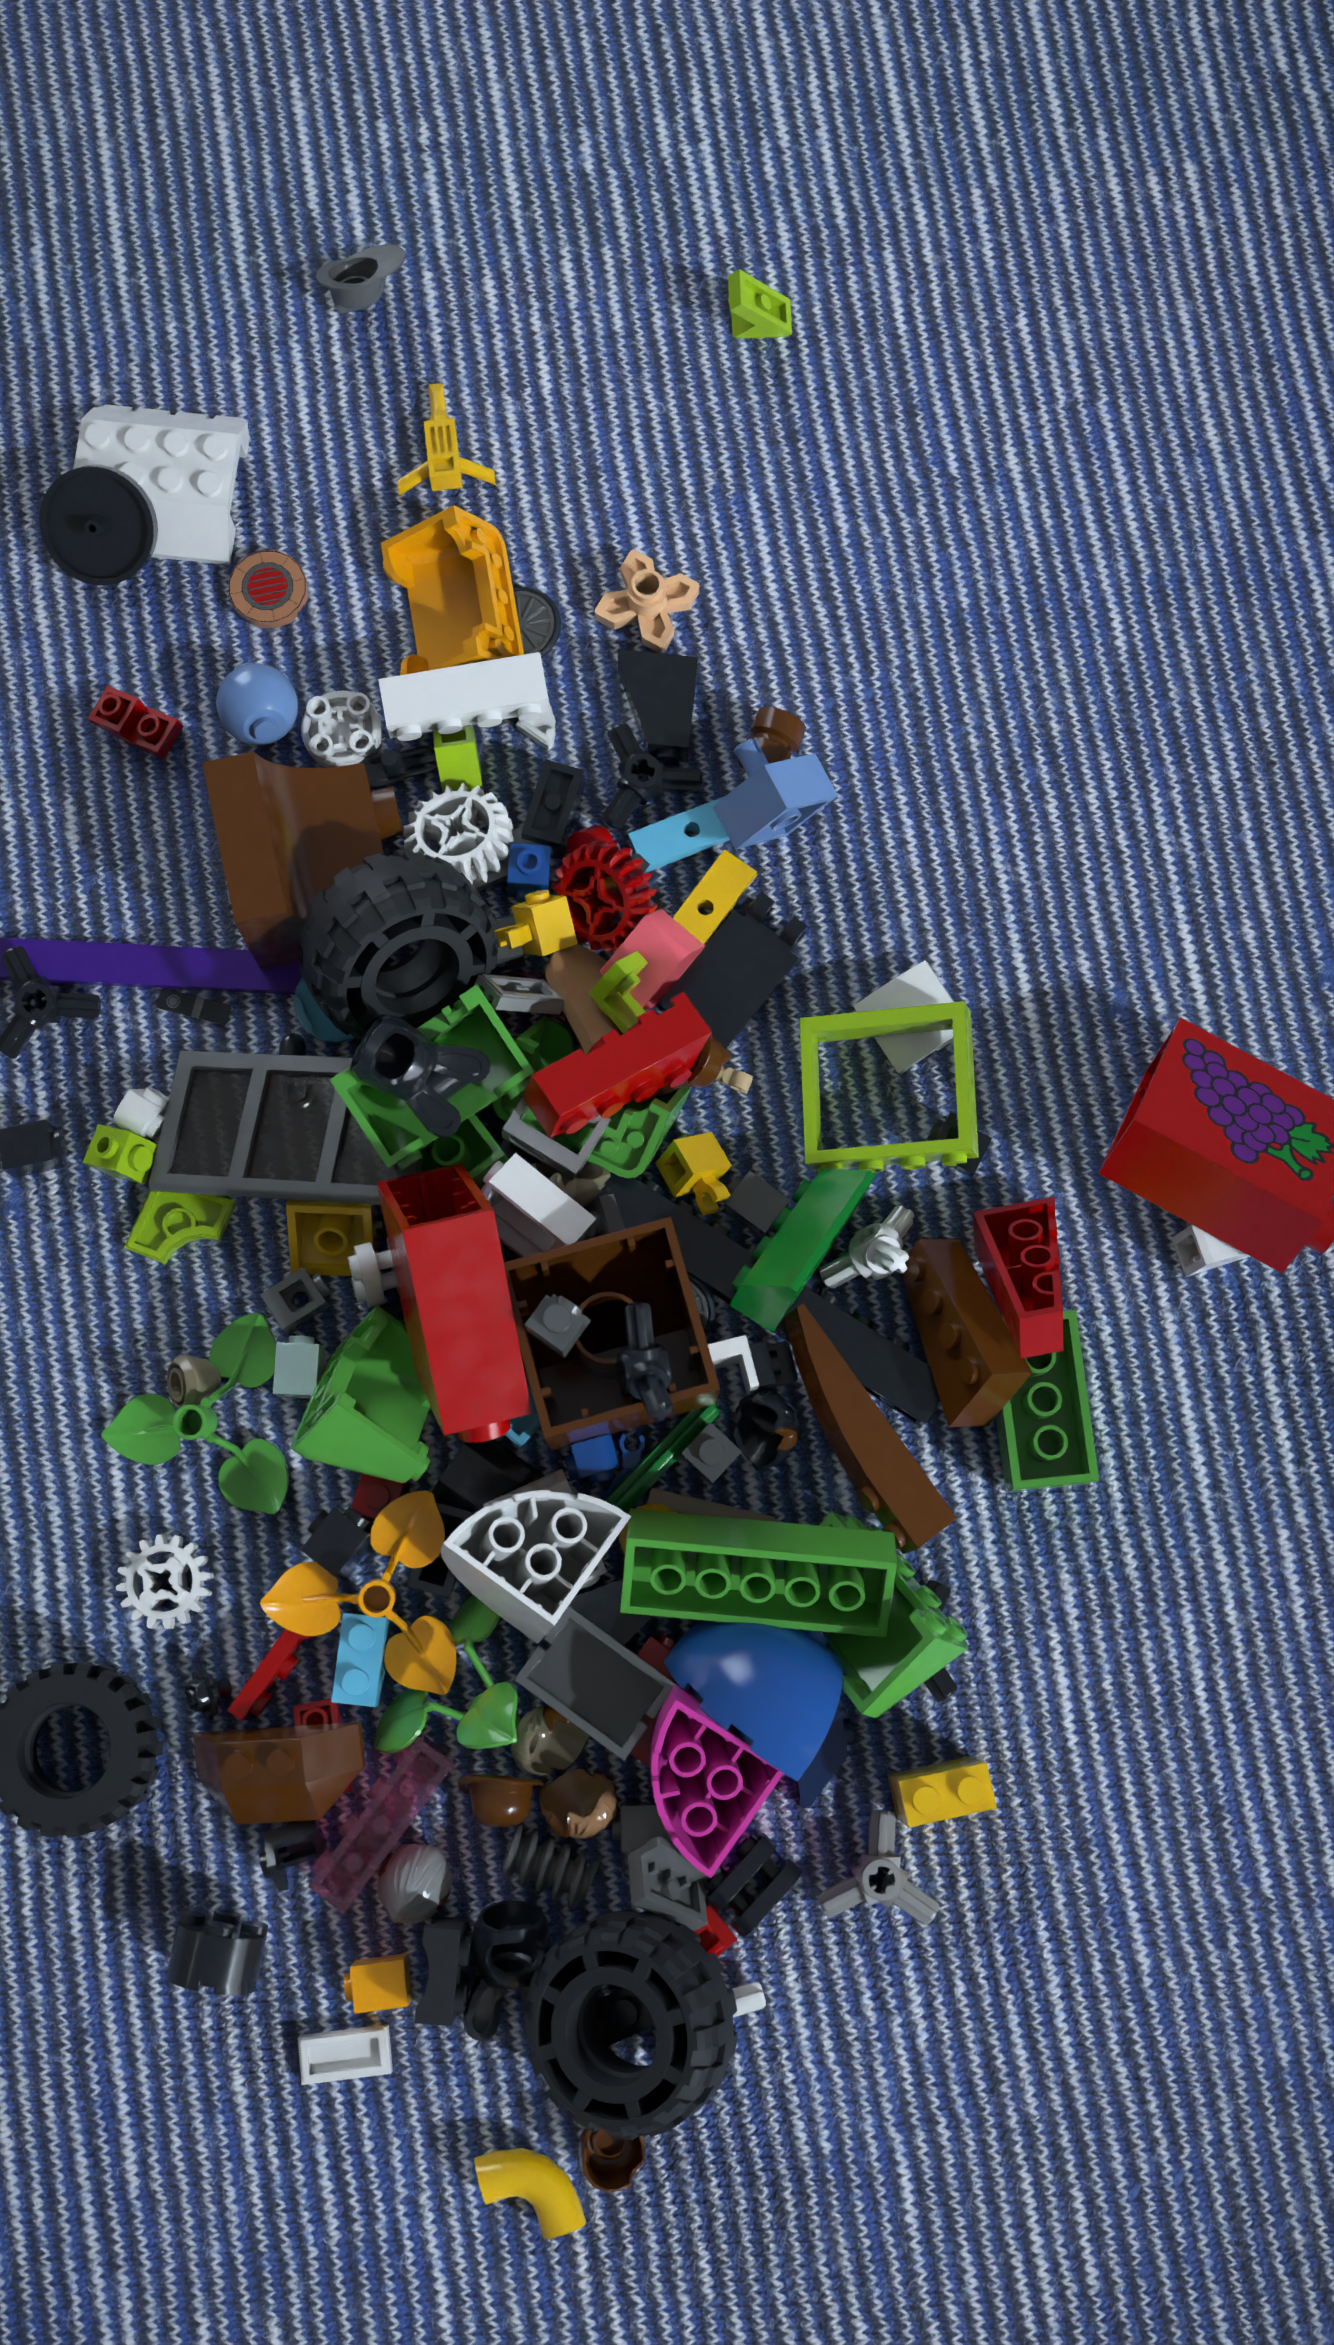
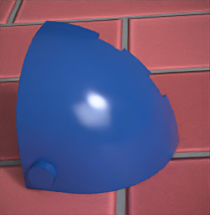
M702 1620L678 1640L663 1661L669 1673L683 1690L688 1691L691 1686L693 1687V1694L702 1702L699 1707L724 1730H728L730 1725L733 1724L737 1728L739 1736L751 1745L749 1749L797 1782L820 1749L834 1719L841 1695L843 1676L841 1662L829 1643L830 1635L823 1631L780 1628L758 1623L736 1624Z

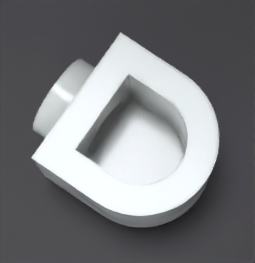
M152 1087L129 1089L114 1114L113 1123L123 1130L131 1131L145 1139H156L161 1134L169 1098Z

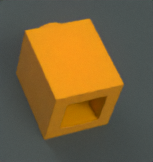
M408 1953L360 1959L352 1963L350 1973L344 1974V1994L346 2002L353 2001L354 2014L409 2006L413 1997Z

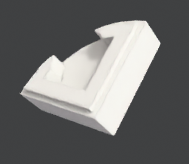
M550 704V712H544L541 717L534 720H519L516 723L517 730L548 751L552 747L556 736V720Z

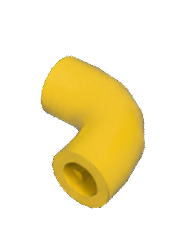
M525 2148L497 2150L474 2158L479 2187L486 2205L509 2197L526 2199L533 2206L537 2214L543 2239L559 2237L586 2225L580 2198L569 2175L548 2156Z

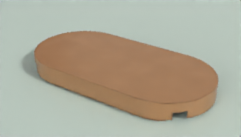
M573 945L554 952L549 959V963L546 965L545 975L549 986L563 998L564 1005L562 1011L585 1054H588L593 1044L605 1034L616 1030L620 1036L623 1033L599 1009L598 1004L588 994L603 976L600 970L606 964V961L600 955L584 946Z

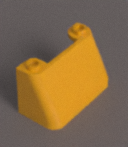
M453 505L381 543L385 574L390 580L407 588L417 655L412 654L402 660L400 675L524 655L507 549L501 533L495 526Z

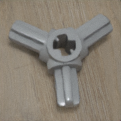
M889 1810L871 1811L868 1852L861 1853L860 1864L851 1869L853 1876L817 1895L819 1904L828 1918H832L865 1900L868 1906L880 1902L889 1908L894 1904L923 1925H928L935 1918L939 1910V1903L907 1881L909 1873L900 1868L901 1856L894 1855L895 1812ZM883 1866V1870L887 1875H890V1880L882 1881L881 1888L876 1889L873 1881H869V1875L877 1874L878 1867Z

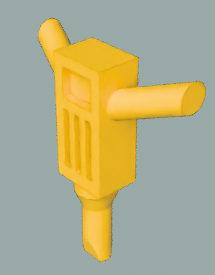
M443 384L428 385L431 415L428 421H423L428 460L397 480L399 497L428 477H430L432 491L463 488L461 473L496 486L493 469L459 457L455 418H450L446 413Z

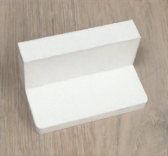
M746 1335L708 1344L714 1369L739 1364L746 1394L750 1395L758 1389L759 1383Z

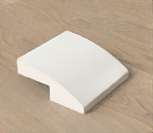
M923 961L855 1004L854 1008L857 1012L950 1003L954 1001L928 962ZM953 1029L874 1038L896 1071L902 1074L932 1052L939 1051L953 1041Z

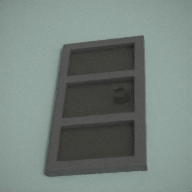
M180 1051L150 1175L149 1189L154 1192L381 1205L376 1182L419 1173L422 1158L403 1171L399 1169L398 1165L387 1168L330 1081V1079L347 1068L350 1070L353 1058ZM423 1147L422 1149L419 1150L420 1153L422 1154V1156H423L424 1148H425V1147Z

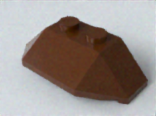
M361 1722L210 1731L193 1734L197 1778L236 1824L320 1820L366 1766Z

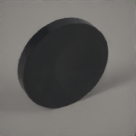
M104 465L78 467L57 478L43 498L39 517L43 542L55 563L75 579L93 585L117 584L141 571L153 555L158 536V523L154 507L143 488L124 472Z

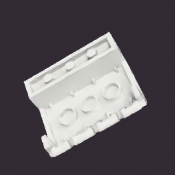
M107 404L102 408L93 407L81 420L73 469L86 465L109 466L129 475L143 488L152 502L158 523L157 543L151 557L224 565L231 564L236 529L230 511L239 457L247 458L250 439L248 422H244L243 418L218 415L213 419H209L208 414L177 412L175 415H171L170 411L147 408H139L137 411H132V407Z

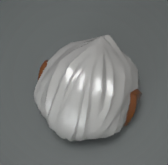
M415 1843L404 1844L397 1848L394 1854L389 1855L383 1862L378 1872L377 1892L392 1922L415 1924L428 1920L438 1911L442 1910L449 1897L453 1877L444 1855L440 1853L437 1847L425 1843L420 1845Z

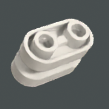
M388 1237L387 1251L375 1254L371 1242L354 1246L355 1255L347 1257L357 1302L365 1300L368 1308L385 1304L383 1294L385 1290L397 1287L399 1294ZM391 1267L392 1271L380 1274L379 1270Z

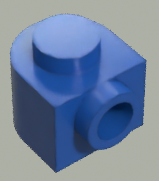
M611 1434L571 1444L569 1446L571 1454L564 1456L570 1481L588 1477L589 1485L614 1478L612 1470L620 1467Z

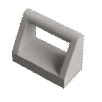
M522 1098L502 1128V1138L571 1180L577 1178L611 1118L603 1119L601 1116H598L587 1122L594 1127V1130L577 1155L522 1121L529 1109Z

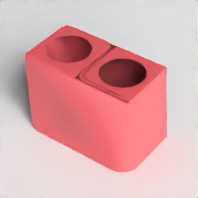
M659 909L645 915L602 967L600 973L604 975L616 961L638 951L648 964L637 975L641 981L629 993L646 1011L655 1006L667 994L675 982L701 953L705 945L663 909Z

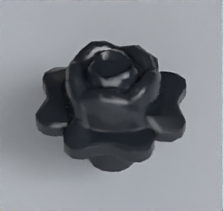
M202 1666L192 1673V1680L188 1682L184 1690L189 1709L194 1712L203 1713L208 1721L213 1720L214 1716L218 1715L220 1698L229 1696L232 1693V1687L227 1678L216 1681Z

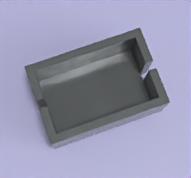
M568 1605L554 1627L543 1638L552 1645L548 1650L541 1645L538 1646L514 1680L624 1761L648 1727V1724L641 1720L642 1716L646 1712L649 1717L654 1719L672 1687L677 1685Z

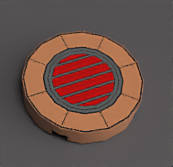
M276 550L258 551L246 556L234 567L229 578V597L236 613L242 619L244 618L246 621L251 622L253 626L262 629L279 628L291 623L299 616L298 612L302 609L303 605L305 607L308 600V582L300 564L290 555Z

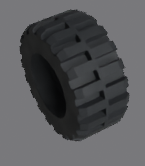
M92 1662L52 1665L50 1668L38 1669L28 1674L27 1680L24 1682L15 1683L5 1692L8 1697L4 1703H0V1797L3 1800L0 1802V1810L6 1816L16 1815L19 1818L16 1825L25 1830L38 1829L41 1836L52 1838L60 1835H66L67 1838L82 1836L105 1828L130 1813V1809L134 1805L140 1804L148 1794L146 1788L149 1782L156 1780L160 1769L158 1766H155L157 1756L163 1755V1741L157 1740L156 1730L162 1728L159 1715L153 1716L149 1707L153 1702L148 1694L140 1693L136 1689L138 1683L130 1676H122L117 1673L116 1668L107 1665H95ZM67 1706H82L95 1712L105 1724L111 1742L110 1760L104 1775L94 1785L80 1791H65L55 1786L43 1773L37 1757V1741L43 1724L53 1712Z

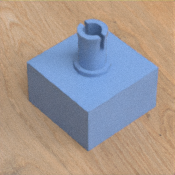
M751 738L742 742L733 750L746 771L748 778L714 805L713 808L734 848L739 849L789 835L835 799L838 794L815 753L769 763L758 744L757 738Z

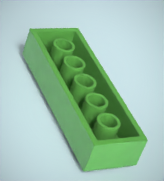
M630 1508L629 1515L631 1517L628 1521L620 1613L736 1624L757 1623L780 1628L886 1637L897 1567L895 1534L892 1532Z

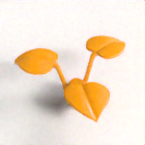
M424 1490L405 1494L392 1501L378 1514L371 1529V1545L377 1553L391 1556V1559L382 1578L368 1581L362 1587L359 1594H336L338 1590L337 1577H334L318 1563L310 1561L299 1563L287 1570L261 1599L260 1605L274 1622L289 1631L305 1636L322 1635L338 1625L341 1612L337 1602L359 1604L361 1610L370 1617L377 1618L385 1615L387 1619L391 1620L402 1630L401 1633L392 1636L385 1647L384 1663L389 1675L400 1685L407 1688L428 1691L439 1695L447 1694L452 1685L456 1671L455 1643L451 1641L453 1636L448 1627L441 1620L430 1615L419 1617L409 1627L392 1610L396 1593L389 1581L398 1561L400 1560L403 1565L409 1568L424 1567L432 1563L439 1556L445 1541L443 1520L437 1508L434 1495L430 1491Z

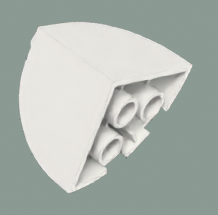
M550 1490L529 1491L515 1494L489 1507L486 1506L470 1516L453 1531L443 1543L440 1552L451 1572L472 1594L538 1644L557 1623L631 1516L610 1503L582 1493L575 1495L563 1492H550Z

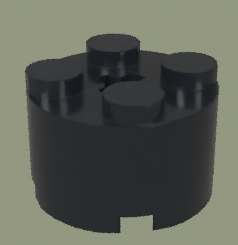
M215 1910L213 1918L206 1917L201 1912L179 1911L168 1965L167 1980L174 1985L194 1991H199L200 1985L214 1988V1994L247 1995L253 1993L258 1982L268 1924L248 1920L239 1922L241 1914L228 1910Z

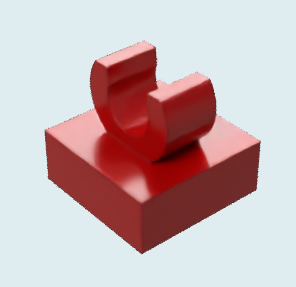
M707 1903L708 1924L694 1932L700 1936L701 1941L699 1944L709 1955L714 1952L718 1957L738 1939L719 1913Z

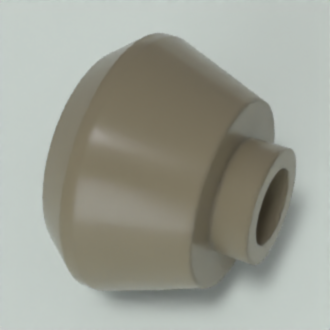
M181 1354L168 1367V1391L172 1402L178 1408L185 1405H200L203 1398L209 1397L220 1388V1373L217 1367L212 1366L207 1359Z

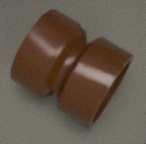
M762 707L758 710L750 733L752 737L746 740L757 738L758 744L769 763L791 759L792 753L798 750L806 731V726L798 717L787 711L774 707ZM738 758V763H739L740 767L743 768V766H742V764H741V762H740V760H739V758Z

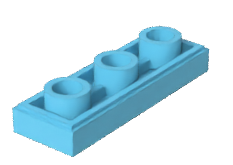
M724 797L628 833V839L635 855L639 853L650 864L645 872L729 841L730 838L713 808ZM689 830H694L698 835L688 837L685 833Z

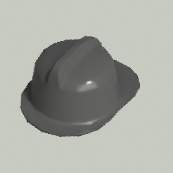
M377 245L345 259L325 264L318 269L316 279L319 284L330 289L335 308L339 313L364 309L378 302L385 289V277L396 272L403 265L406 255L404 249L398 245Z

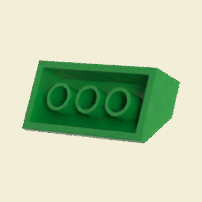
M821 1169L812 1183L804 1179L792 1198L797 1203L794 1209L790 1210L787 1207L783 1209L772 1226L777 1231L773 1239L765 1235L754 1251L752 1257L757 1260L752 1269L744 1265L731 1286L737 1292L730 1306L773 1333L852 1217L876 1174L870 1170Z

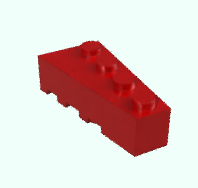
M684 992L671 998V1007L661 1014L657 1015L651 1009L638 1016V1023L634 1024L621 1036L616 1030H613L593 1044L588 1054L585 1055L580 1048L531 1076L522 1098L549 1138L564 1131L566 1134L575 1133L595 1117L608 1118L618 1112L624 1104L633 1100L641 1103L653 1096L658 1089L670 1085L672 1088L679 1086L691 1076L692 1072L690 1070L712 1031Z
M1055 1196L974 1211V1251L1020 1359L1063 1351V1305Z

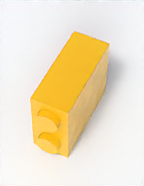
M973 1756L887 1774L896 1817L908 1828L997 1809L987 1762Z

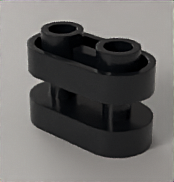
M752 1833L748 1835L734 1851L738 1859L727 1871L720 1867L721 1873L715 1875L704 1884V1888L708 1891L705 1896V1902L716 1912H719L728 1904L737 1913L730 1922V1926L742 1938H745L756 1928L792 1888L803 1872L790 1858L780 1866L770 1858L777 1845L765 1833H762L758 1838ZM759 1871L767 1880L748 1900L740 1890Z

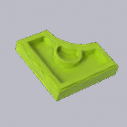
M149 1190L124 1248L166 1265L173 1253L188 1242L202 1239L220 1242L237 1203L220 1195L154 1192Z

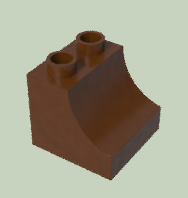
M254 752L202 762L234 922L260 970L298 962V958L301 957L299 939L303 919L306 916H311L312 912L310 910L313 908L311 902L321 889L326 891L335 882L333 877L346 867L351 870L362 864L363 858L378 853L385 856L386 851L383 839L404 835L394 788L392 786L372 791L364 762L338 767L300 768L272 763L259 757Z

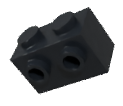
M333 1507L329 1513L323 1510L308 1528V1532L312 1536L302 1547L301 1551L334 1577L347 1579L372 1547L370 1530L372 1529L373 1522L351 1507H348L346 1511Z

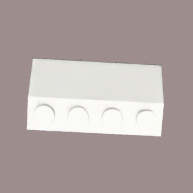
M540 652L378 679L390 738L398 737V740L401 741L415 740L420 738L422 733L437 730L440 734H452L462 730V726L478 724L480 727H493L501 724L502 719L518 717L519 720L523 721L534 720L541 717L542 713L550 712Z

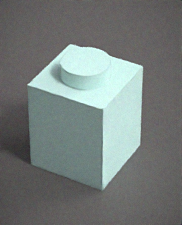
M289 1336L288 1343H276L274 1395L279 1398L311 1399L323 1371L325 1349L320 1344H314V1337Z

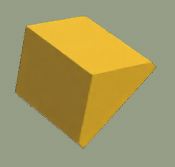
M287 1200L286 1214L291 1274L304 1267L310 1275L319 1273L320 1275L352 1276L347 1257L355 1255L354 1246L371 1242L374 1253H377L378 1238L374 1236L372 1225L375 1216L379 1213L373 1205Z

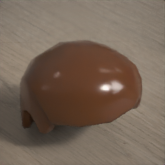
M584 2128L578 2141V2161L583 2174L594 2188L606 2193L622 2191L631 2187L634 2174L645 2164L644 2135L638 2136L633 2140L615 2139L612 2135H606L604 2129L592 2132Z

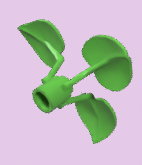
M260 1313L245 1315L232 1322L218 1335L210 1350L209 1362L212 1366L217 1367L220 1377L229 1378V1380L209 1397L203 1398L200 1405H185L176 1411L173 1403L159 1394L150 1393L137 1396L128 1402L110 1425L102 1431V1438L119 1454L147 1465L162 1464L175 1457L181 1446L179 1437L186 1440L206 1439L208 1443H214L235 1455L227 1459L219 1471V1487L223 1496L231 1504L243 1510L268 1514L278 1513L286 1499L289 1485L288 1467L282 1452L273 1443L262 1438L249 1441L241 1451L237 1445L214 1433L217 1428L218 1419L215 1411L211 1408V1405L229 1392L236 1382L247 1388H256L262 1386L274 1376L277 1342L265 1317Z
M475 1595L468 1598L455 1613L450 1625V1632L453 1636L451 1641L457 1645L464 1643V1650L486 1685L487 1690L473 1699L466 1714L434 1701L427 1702L428 1691L409 1688L402 1692L389 1704L379 1721L374 1740V1750L377 1753L381 1751L391 1754L411 1745L422 1732L427 1721V1713L431 1711L439 1712L460 1721L456 1736L458 1742L466 1748L485 1749L517 1742L516 1727L521 1720L520 1715L516 1712L517 1691L508 1682L494 1684L474 1650L475 1642H481L490 1636L500 1616Z

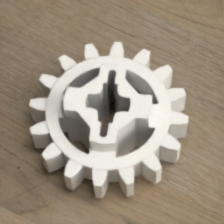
M162 1534L156 1535L155 1546L148 1540L139 1541L142 1552L138 1554L128 1551L125 1555L132 1562L130 1567H119L117 1571L121 1575L126 1576V1582L116 1586L117 1591H124L128 1594V1597L120 1603L122 1608L133 1606L136 1608L131 1617L134 1621H140L147 1616V1628H156L160 1619H162L165 1629H174L175 1618H178L182 1624L190 1623L191 1619L188 1611L202 1612L204 1607L198 1601L200 1596L212 1595L211 1590L203 1587L204 1581L214 1578L213 1573L202 1571V1566L209 1561V1558L207 1556H194L198 1548L196 1543L191 1542L185 1548H182L183 1537L174 1535L170 1545L166 1536ZM164 1552L175 1554L166 1563L159 1564L150 1559ZM189 1569L192 1573L191 1589L187 1586L186 1573ZM154 1572L159 1574L171 1573L168 1581L176 1591L159 1590L162 1582ZM139 1575L143 1578L144 1591L141 1594L138 1589ZM171 1599L174 1603L180 1605L170 1611L162 1612L155 1610L157 1606H161L164 1600Z

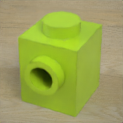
M473 725L463 726L462 730L452 734H440L438 730L433 731L434 750L442 792L445 791L446 784L453 791H458L462 783L468 787L469 791L478 785L481 787V767Z
M98 1124L83 1163L109 1176L145 1185L154 1163L158 1145L131 1131Z

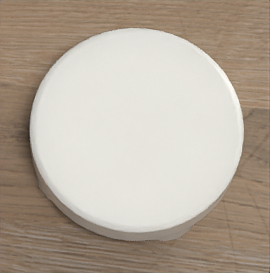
M333 691L322 696H315L309 700L301 723V735L309 755L317 763L326 768L361 763L365 757L374 755L377 752L382 740V724L377 710L365 694L350 691Z

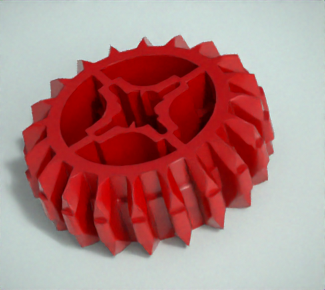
M597 840L589 843V845L583 844L578 846L576 850L567 854L562 859L564 865L555 871L560 880L555 881L551 887L559 893V896H566L574 930L577 932V943L586 944L589 942L591 951L602 948L605 952L617 950L645 915L654 912L658 907L650 899L658 890L648 885V880L653 873H643L641 866L644 859L637 858L632 860V848L620 849L618 842L611 841L605 843L604 840ZM592 867H595L594 875L590 877V882H588L587 876ZM619 911L623 912L620 923L614 925V919L618 916Z

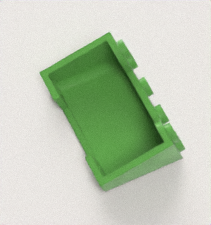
M831 1512L819 1525L883 1532L874 1524L869 1528L866 1527L855 1516L851 1515L848 1519L834 1512ZM897 1554V1567L886 1637L827 1632L831 1637L829 1643L837 1654L843 1670L848 1675L842 1676V1690L862 1715L878 1718L969 1648L965 1640L968 1636L967 1631L954 1618L950 1616L947 1618L938 1608L942 1604L939 1597L927 1586L919 1585L913 1577L916 1573L915 1569L899 1554Z

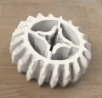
M464 783L461 784L458 791H453L446 784L445 793L441 795L431 790V800L429 802L418 800L417 808L419 812H408L410 824L404 826V836L406 838L404 840L405 851H413L422 855L427 854L434 858L439 857L451 863L459 873L465 875L472 885L473 880L477 878L487 883V872L500 873L501 866L499 861H509L510 853L508 848L514 843L512 835L513 824L511 818H508L506 807L502 802L498 803L497 797L492 792L484 794L483 789L479 785L470 792ZM479 820L489 826L487 834L481 833L476 826ZM431 839L438 841L441 847L438 853L429 848Z

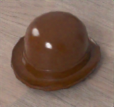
M491 1774L467 1775L458 1782L459 1790L470 1795L474 1817L479 1823L488 1827H513L522 1823L529 1814L533 1789L543 1786L541 1779Z

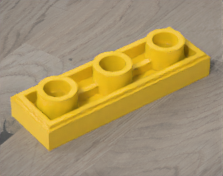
M724 849L674 915L673 919L701 943L706 945L756 878L757 871ZM707 907L712 910V913L702 915L698 910Z

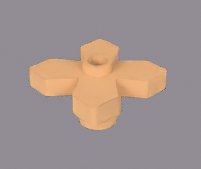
M633 549L620 567L621 577L627 590L605 593L595 609V619L613 630L638 621L642 645L663 654L674 637V627L668 613L690 610L699 594L700 585L681 573L664 579L662 575L655 571L652 558Z

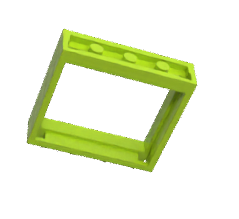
M964 1001L800 1018L805 1164L812 1170L819 1173L821 1169L859 1168V1170H870L878 1173L884 1171V1166L900 1164L901 1169L917 1170L925 1168V1162L942 1161L943 1166H957L960 1163H967V1159L979 1158L971 1011ZM953 1029L958 1118L957 1139L822 1150L818 1043Z

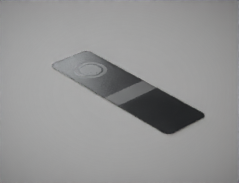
M166 988L161 989L156 1005L158 1009L221 1025L227 1024L231 1011V1005Z

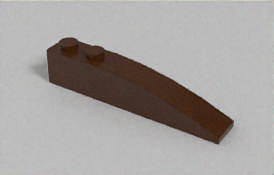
M802 1303L786 1315L784 1321L798 1370L810 1403L827 1440L851 1482L858 1490L857 1498L861 1505L868 1512L875 1514L883 1526V1532L895 1534L896 1549H899L902 1554L919 1549L955 1521L957 1517L805 1304Z

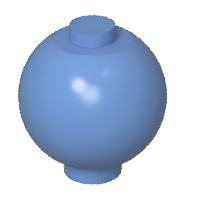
M243 663L231 671L222 681L217 693L216 708L222 725L230 735L243 743L259 746L274 743L290 731L297 717L298 699L292 683L278 669L260 663Z

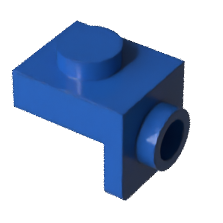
M521 843L511 844L507 878L508 897H513L516 901L522 903L526 901V894L539 890L550 891V846Z

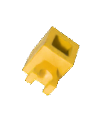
M539 890L526 894L525 902L511 906L516 924L494 930L498 939V947L508 945V948L513 949L522 946L523 954L545 956L578 944L566 896L550 895L549 890Z
M712 1132L673 1140L655 1163L674 1197L695 1193L697 1205L703 1216L716 1213L719 1210L716 1202L727 1200L731 1196L726 1186L719 1182V1180L732 1165Z

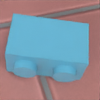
M343 1613L331 1702L369 1707L381 1705L386 1672L384 1651L390 1639L392 1621L387 1619V1617L375 1618L364 1614Z

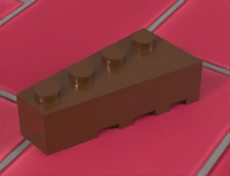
M919 1239L908 1253L909 1259L905 1262L908 1269L901 1275L948 1426L989 1425L1029 1378L1032 1371L1025 1358L1020 1359L1004 1320L959 1239Z

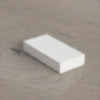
M389 2024L306 2034L298 2037L301 2085L391 2074L393 2071Z

